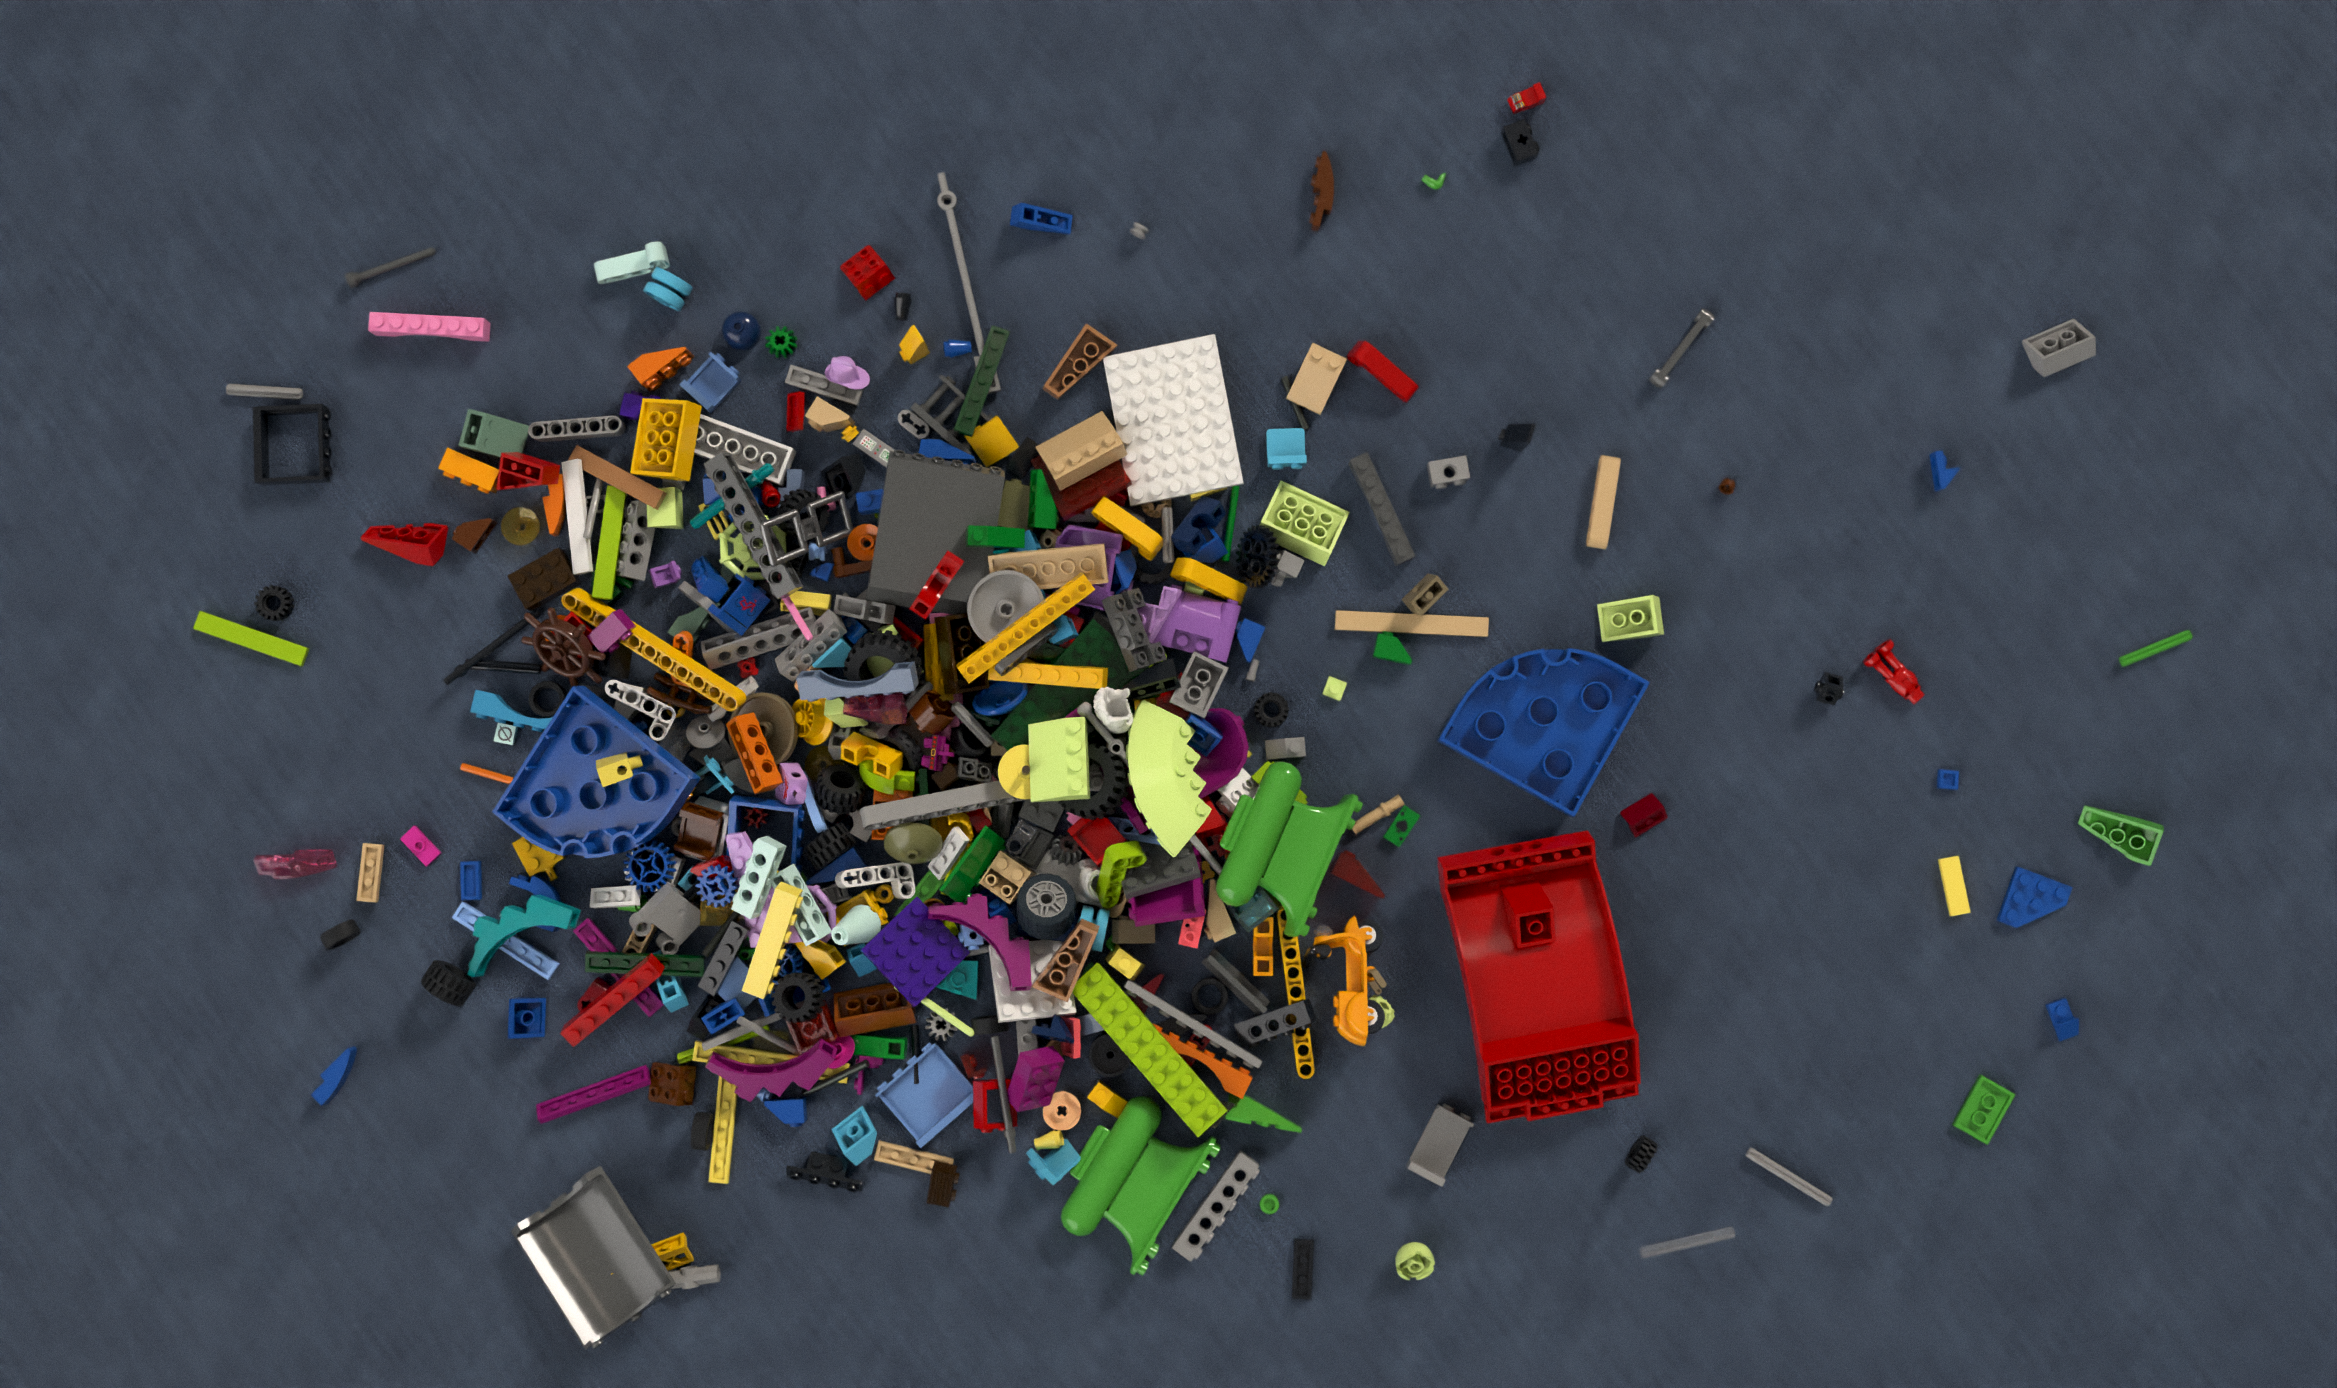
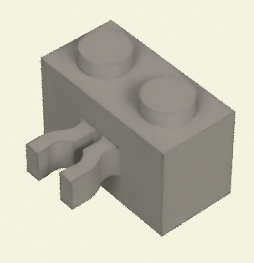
M1285 550L1279 551L1280 554L1277 555V558L1280 561L1276 562L1278 569H1274L1276 574L1271 584L1281 587L1284 578H1297L1305 560Z

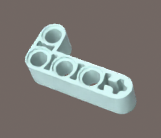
M658 241L646 244L645 250L594 263L599 284L611 283L651 273L655 267L661 269L670 267L666 247L662 242Z

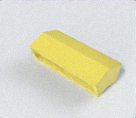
M796 591L789 596L798 611L811 607L814 615L821 616L831 608L832 596L828 594ZM781 599V611L789 612L785 603Z

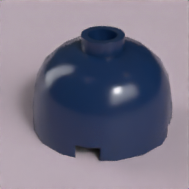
M743 311L734 312L724 320L722 335L726 343L733 349L749 350L759 342L761 327L757 319L751 314Z

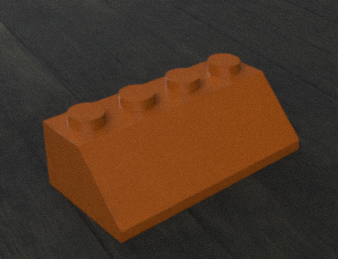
M892 983L834 993V1018L840 1037L916 1023L915 1007L900 992L894 989Z

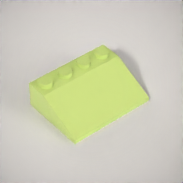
M1280 481L1259 526H1265L1274 532L1273 537H1277L1275 544H1279V546L1325 566L1350 512L1286 482Z
M1085 717L1062 718L1028 724L1031 802L1090 799L1088 731Z

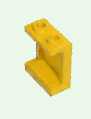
M867 889L837 906L836 925L851 908L861 904L868 905L873 912L879 915L881 926L888 923V915L884 908L879 906L877 902L879 899L876 893L871 891V889Z

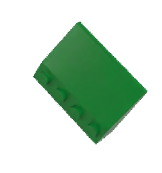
M985 825L939 890L955 902H964L966 904L967 897L972 895L970 893L974 886L976 888L979 887L981 876L987 871L999 851L1006 849L1004 846L1006 842Z

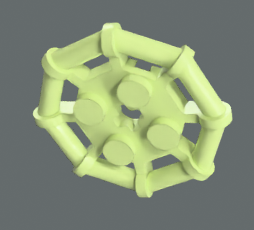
M732 522L718 535V538H720V564L725 565L735 575L738 574L741 577L746 575L751 580H765L761 572H747L748 568L760 567L753 560L751 550L743 542L742 534L739 533L736 538L730 537L737 529ZM776 525L772 526L771 528L786 554L787 533L783 532ZM760 539L759 545L761 548L763 547L762 539ZM728 542L734 546V554L728 556ZM732 560L740 561L744 566L743 570H740Z

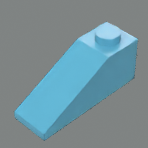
M659 950V951L654 952V953H652V954H663V953L661 952V950ZM661 975L656 979L663 1004L671 1013L689 1005L678 976Z

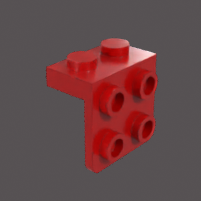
M870 245L861 249L840 266V269L865 301L895 279L886 263Z

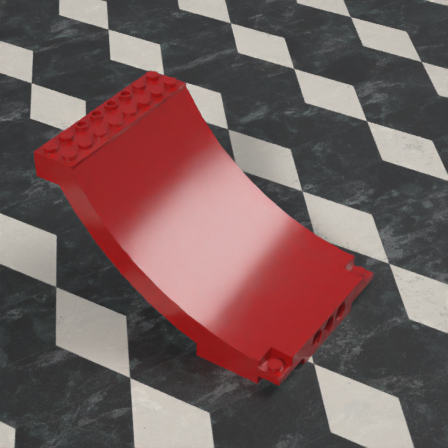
M1589 831L1437 857L1440 892L1449 919L1468 1003L1486 1123L1526 1117L1527 1121L1602 1108L1605 1101L1639 1095L1638 1084H1641L1639 1034L1634 1028L1631 1002L1619 942L1604 885L1596 863L1595 840Z

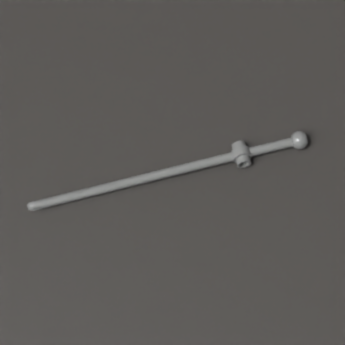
M1083 702L1077 708L1078 714L1090 721L1109 744V751L1118 755L1128 767L1123 742L1119 739H1114L1092 713L1091 704ZM1115 744L1120 746L1117 750L1113 749L1112 747ZM1194 834L1189 841L1215 872L1220 875L1221 865Z

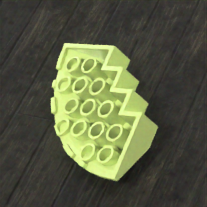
M1143 699L1135 710L1133 723L1128 731L1129 741L1126 745V760H1128L1129 767L1128 779L1136 797L1134 798L1139 812L1143 813L1147 821L1145 824L1149 829L1153 830L1158 837L1156 840L1174 858L1204 823L1212 809L1198 797L1206 782L1193 771L1201 756L1187 745L1195 730L1182 718Z

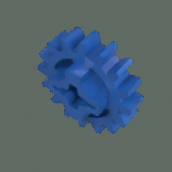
M720 864L716 865L715 868L711 865L707 867L708 870H702V875L697 877L700 883L695 885V887L700 888L697 895H703L701 901L707 900V906L714 903L715 908L719 907L720 904L724 907L727 905V902H732L734 895L737 893L734 890L739 888V885L735 884L738 877L733 878L734 871L727 872V866L721 869ZM711 874H718L715 878L709 877ZM720 895H726L724 898H717Z

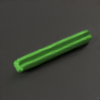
M2185 630L2119 657V662L2122 667L2128 666L2192 640L2193 636L2189 630Z

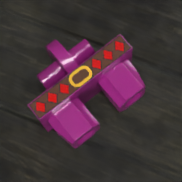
M933 735V737L924 738V748H930L931 754L930 756L923 755L921 765L929 768V770L942 771L943 764L948 762V756L954 757V753L949 752L946 736Z

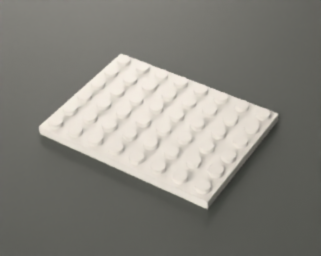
M1215 334L1103 358L1116 431L1128 454L1122 458L1131 507L1244 484Z

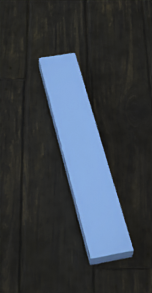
M462 901L452 918L474 932L475 921L478 917L486 915L465 901ZM517 935L508 939L499 948L547 980L551 979L560 965L559 962Z

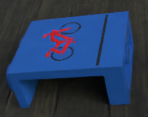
M736 574L734 577L741 581V584L721 609L712 604L708 611L742 636L769 603L770 599L765 596L767 592L758 585L756 588L753 586L755 582L746 575L741 577Z

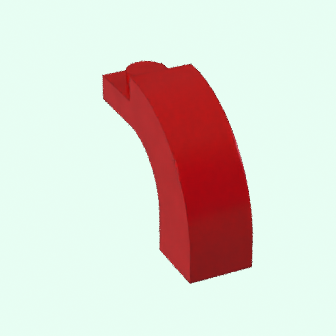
M947 551L909 609L926 620L964 561L950 551Z

